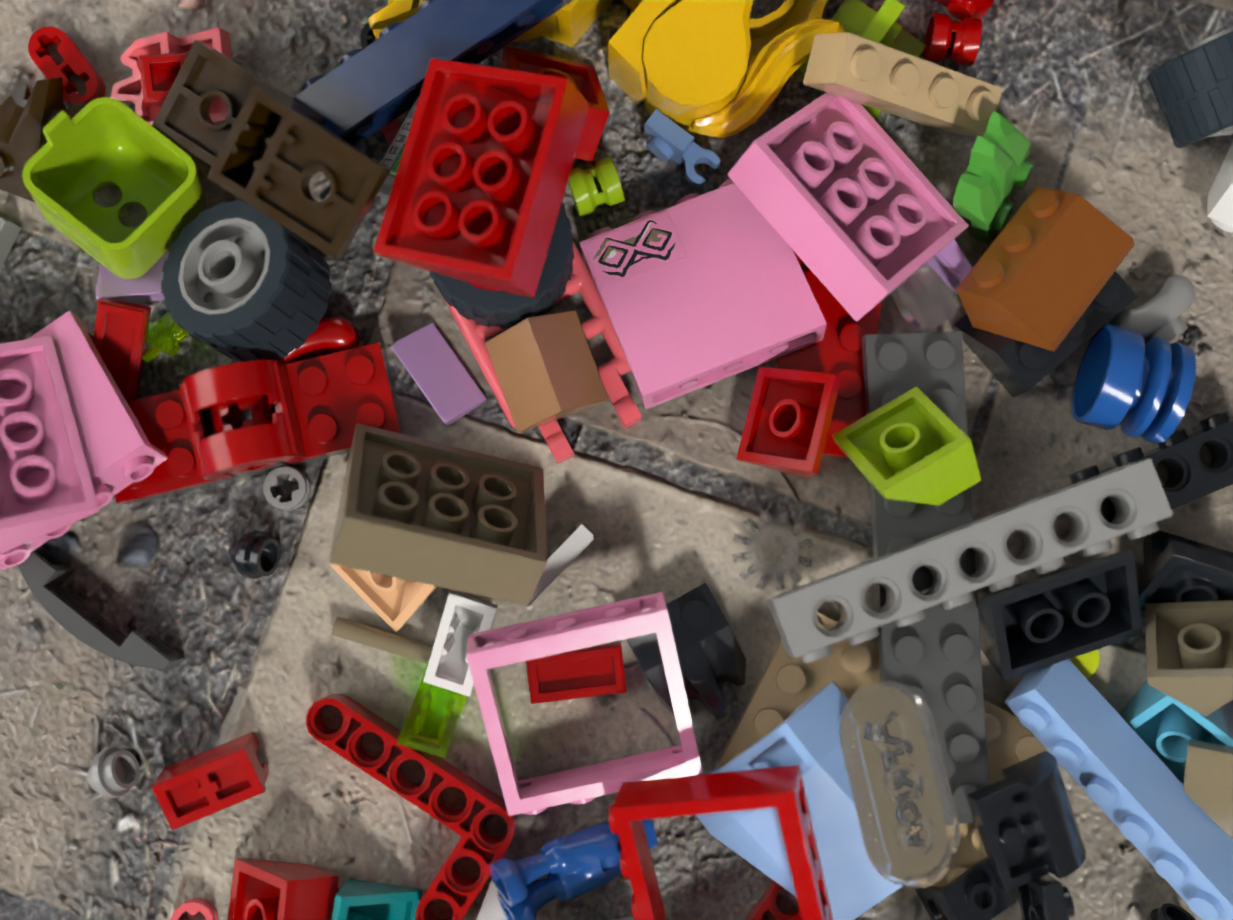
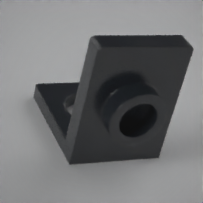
M988 857L981 860L943 888L934 886L926 888L918 886L915 888L931 920H992L1016 902L1012 891L1005 892L997 886ZM934 901L942 908L947 919L939 912Z

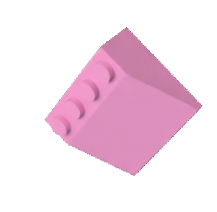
M827 92L756 139L727 174L856 322L969 227L860 103Z
M52 335L0 344L1 554L99 512L98 502Z

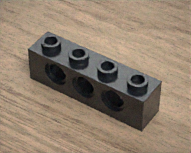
M1227 410L1199 421L1202 430L1187 435L1185 429L1174 431L1165 442L1158 443V448L1143 453L1141 447L1125 451L1112 457L1115 466L1103 471H1099L1097 465L1079 470L1069 475L1072 482L1069 485L1130 462L1151 458L1154 468L1160 462L1168 470V481L1164 486L1162 485L1171 510L1233 484V417L1231 418ZM1202 445H1205L1212 455L1209 467H1206L1199 457ZM1105 497L1101 503L1100 512L1108 523L1115 516V506L1110 499Z

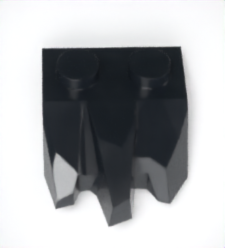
M704 583L666 604L687 703L692 699L700 701L718 720L728 707L719 684L728 681L736 686L745 685L746 658L707 584ZM657 633L626 638L660 702L675 716Z

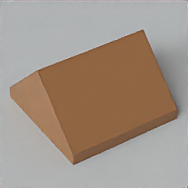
M576 310L527 318L485 342L518 434L608 401Z

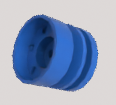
M1106 324L1094 334L1081 360L1073 388V418L1076 422L1105 430L1114 429L1120 423L1121 430L1127 436L1136 437L1141 435L1144 440L1149 442H1165L1174 433L1183 418L1191 398L1196 374L1194 349L1178 342L1170 344L1160 337L1149 340L1145 345L1144 337L1139 332Z

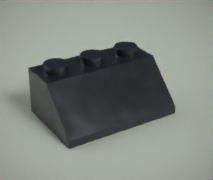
M1115 271L1055 351L974 328L967 313L954 323L951 328L954 331H962V340L1009 394L1015 397L1031 390L1134 301L1138 295Z
M1130 549L988 595L977 605L981 650L1003 680L1143 634L1135 557Z

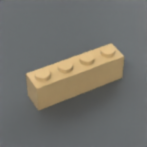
M849 32L815 35L803 80L804 85L953 135L984 136L993 111L997 112L1003 88Z

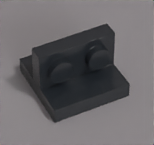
M1161 530L1148 534L1143 539L1144 576L1137 584L1141 617L1145 618L1146 603L1233 600L1232 552Z

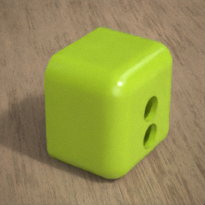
M104 97L95 99L88 103L72 119L64 111H61L42 129L47 143L27 161L22 172L23 182L44 218L110 272L123 279H135L146 274L167 253L173 241H176L187 223L192 222L206 208V197L192 158L125 104L114 98ZM114 185L122 191V198L113 207H101L94 201L95 192L101 186ZM129 205L142 206L147 211V219L136 228L124 226L120 222L119 216L125 207Z

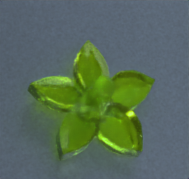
M169 312L159 320L156 330L148 331L147 344L151 346L142 356V359L146 362L154 359L162 350L168 356L176 355L181 348L177 342L182 341L189 334L172 320V315Z

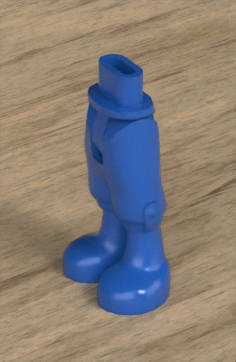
M644 819L642 822L650 850L658 846V841L652 820ZM609 821L584 828L565 837L553 839L541 848L539 854L518 860L501 858L490 864L491 877L499 891L497 896L506 919L537 920V912L554 899L563 902L571 901L621 875L620 853L622 848L618 834H613L610 829ZM547 874L546 878L535 881L539 877Z

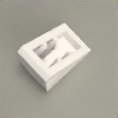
M453 590L449 592L423 682L470 697L474 683L466 656L468 635L494 629L498 605Z

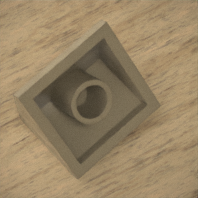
M1233 600L1146 603L1148 685L1204 716H1208L1233 700Z

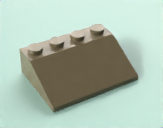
M357 423L340 498L329 563L529 606L547 564L543 468Z

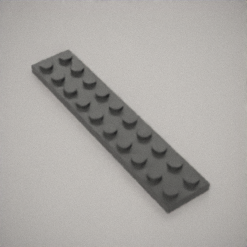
M962 331L870 334L862 337L866 415L917 386L968 436ZM870 482L874 558L973 522L971 487L938 506L886 499ZM966 549L959 559L960 568L967 576H971L976 572L975 553L971 549ZM920 566L913 573L912 584L918 593H926L932 586V574L926 567ZM875 583L876 610L879 611L885 605L887 597L884 588ZM977 590L970 592L973 600L963 605L944 610L942 603L924 609L926 618L913 624L897 627L896 622L892 621L877 627L879 632L878 647L881 687L892 688L902 693L912 703L918 714L944 824L976 823L967 795L989 785ZM891 713L882 718L883 723L891 717ZM883 730L884 742L902 745L906 752L909 751L906 743L886 738ZM897 749L888 753L892 757V755L899 754L900 750ZM905 769L897 770V782L894 788H897L901 782L913 788L915 794L919 795L916 785L904 780L900 776V774L905 772ZM910 792L894 796V801L910 796ZM909 803L899 804L897 806L898 812L903 807L910 809L911 816L908 821L912 822L915 816L913 806Z

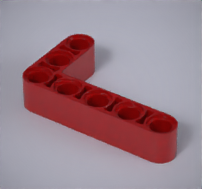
M331 694L316 701L306 714V727L308 732L317 741L461 836L421 898L416 909V920H462L491 875L490 864L501 859L511 844L518 827V815L509 816L503 798L349 696ZM326 705H333L341 711L343 724L339 730L330 729L324 724L322 712ZM366 732L376 733L382 738L384 751L381 756L369 755L364 750L362 738ZM408 759L419 761L425 769L424 781L420 783L408 781L402 773L403 762ZM447 787L461 789L467 798L466 806L461 809L449 808L442 799L443 789ZM489 814L500 815L506 820L508 831L501 836H492L484 830L482 819ZM463 856L474 858L481 868L480 874L475 877L462 876L456 868V860ZM434 899L447 901L453 909V915L447 919L435 917L429 909V902Z

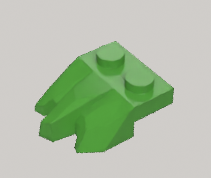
M993 111L988 121L984 136H977L971 150L969 166L959 178L953 198V208L960 216L971 220L970 237L985 243L989 242L995 229L1002 231L1006 226L1014 207L1013 204L1008 202L1015 188L1020 190L1025 188L1035 163L1029 161L1031 142L1014 125L995 111Z

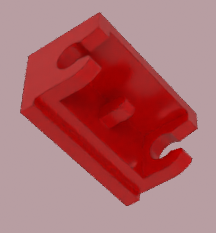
M254 731L165 767L151 787L172 830L265 792L266 787L264 784L269 775V768L267 763L259 764L256 755L259 741Z

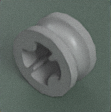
M278 467L266 476L263 484V493L266 500L273 507L295 510L302 507L308 501L311 493V484L308 477L302 471L291 467ZM290 475L288 480L292 482L297 481L299 489L292 492L291 501L285 502L286 496H277L276 488L283 485L282 477Z

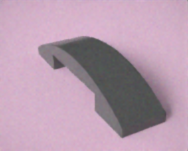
M43 545L32 551L28 559L18 565L24 580L43 608L69 633L98 652L131 665L162 670L178 667L185 660L183 656L149 629L132 631L128 637L66 589L63 585L75 570Z

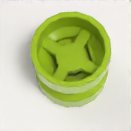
M610 156L597 160L594 167L585 170L580 167L571 169L567 183L579 217L592 213L598 205L605 203L613 206L625 201L621 183ZM595 178H596V182H597V185H598V188H599L600 193H598V191H597V188H596V185H595V182H594V179H595Z

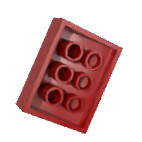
M431 58L373 252L382 257L485 288L534 298L590 106L589 102L569 78Z

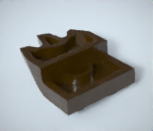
M62 77L38 80L32 92H30L28 84L20 80L1 100V190L35 202L23 182L22 172L27 161L47 143L42 129L61 111H64L72 119L88 104L77 102L66 109L63 104Z

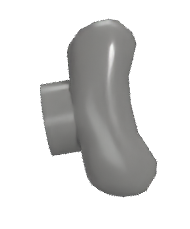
M1173 275L1166 281L1161 282L1153 296L1143 305L1121 311L1107 324L1137 331L1148 341L1155 337H1160L1169 342L1188 329V326L1179 315L1193 303L1195 295L1193 284L1185 276Z

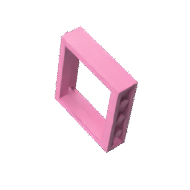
M663 592L468 635L466 656L509 816L520 813L534 815L543 812L548 807L566 803L584 804L592 801L597 796L619 792L623 782L693 776L703 773ZM656 632L681 745L518 781L489 669Z

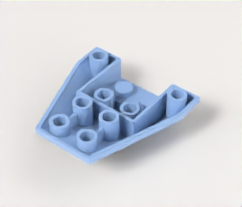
M833 680L795 708L790 717L723 767L718 765L707 774L800 765L833 919L854 920L911 880H900L891 877L878 866L872 856L844 741L845 718L852 703ZM864 724L863 737L872 739L867 724ZM777 807L696 815L713 837L797 897ZM896 808V820L903 825L902 820L899 817L898 809ZM907 833L901 837L903 844H910L909 840H905L908 837Z

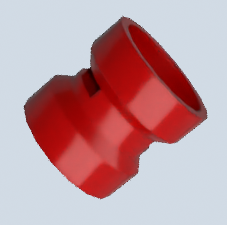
M933 12L926 31L924 44L927 46L923 51V59L938 63L944 58L952 59L956 65L972 67L980 46L982 20L965 17L961 21H955L947 14Z

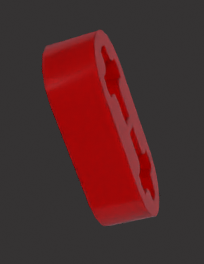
M53 26L42 27L33 33L28 42V53L46 78L62 77L63 99L70 105L77 102L90 103L95 99L105 97L106 85L102 77L70 37L61 29ZM52 43L58 46V52L65 59L61 64H58L49 56L50 53L47 47ZM75 73L86 82L85 86L88 91L82 96L76 92L77 87L69 78Z

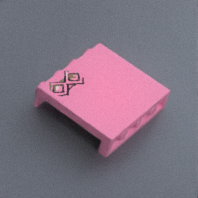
M731 179L723 182L718 189L708 193L686 195L679 199L674 206L659 212L654 210L642 212L635 216L630 223L612 229L607 227L596 230L587 237V240L579 242L583 260L588 266L636 382L637 391L645 410L822 341L824 338L827 323L793 249Z

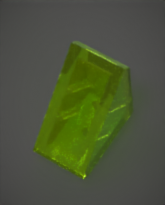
M424 673L399 734L397 744L446 758L454 748L469 696L423 682Z

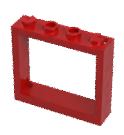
M800 765L623 782L614 804L609 807L608 816L610 829L613 834H618L622 848L620 853L622 875L625 879H630L633 891L631 908L634 920H667L642 820L777 807L802 920H834Z

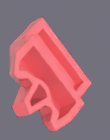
M220 27L182 37H176L169 32H163L135 40L120 56L122 64L132 68L133 76L113 84L110 98L117 99L122 103H134L136 105V111L134 112L152 126L161 107L145 105L139 55L189 52L194 41L198 40L232 60L229 33ZM221 97L215 98L209 106L210 119L214 124L219 125L225 121L228 115V106Z

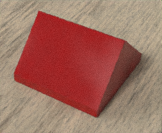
M759 367L736 460L805 478L817 475L841 376L830 373Z

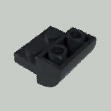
M1044 751L1002 770L1004 779L967 795L996 884L1003 891L1009 892L1049 873H1052L1060 880L1074 873L1085 861L1086 849L1057 760L1051 753Z

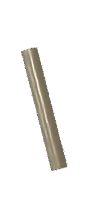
M341 617L336 618L331 633L343 639L425 664L429 663L433 649L432 645Z

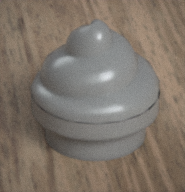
M119 748L103 750L94 757L88 770L87 782L97 793L108 798L123 796L139 780V763L130 751Z

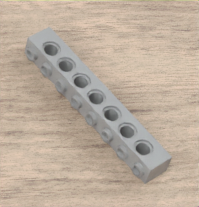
M1151 458L1134 461L766 600L787 655L793 658L801 656L803 662L807 663L831 654L830 645L848 638L851 645L879 636L877 627L895 621L897 627L918 622L926 618L924 609L942 603L944 610L968 603L973 600L971 591L987 585L990 592L1011 587L1020 582L1017 574L1035 568L1037 574L1061 568L1066 565L1064 556L1081 550L1083 557H1087L1112 548L1110 539L1127 533L1130 540L1159 530L1156 522L1173 516V513ZM1105 497L1110 499L1115 506V516L1110 523L1104 520L1100 512V506ZM1059 514L1063 515L1070 525L1069 535L1063 541L1056 536L1053 529L1054 521ZM1013 531L1017 532L1024 541L1023 553L1018 558L1012 557L1006 546L1007 538ZM966 549H971L978 557V568L971 576L965 575L959 565L960 556ZM920 566L926 567L931 572L933 579L931 588L924 594L918 593L912 584L913 573ZM874 583H878L884 588L887 597L883 608L876 612L871 611L865 603V592ZM833 601L839 607L840 620L835 627L825 630L817 620V612L824 602Z

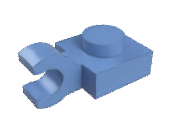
M657 109L645 122L644 139L648 141L646 143L647 148L665 162H668L671 158L680 166L683 163L687 182L694 188L702 189L706 180L696 173L694 167L699 163H706L716 170L720 165L719 157L713 151L704 149L693 142L694 137Z

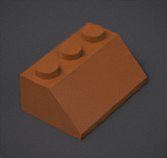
M1037 186L956 290L974 328L1055 351L1134 247V240L1079 194Z

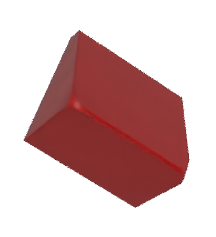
M189 52L139 55L145 105L162 107Z

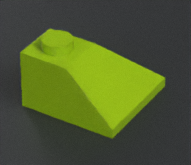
M917 386L832 435L835 443L886 499L939 506L981 481L971 439Z

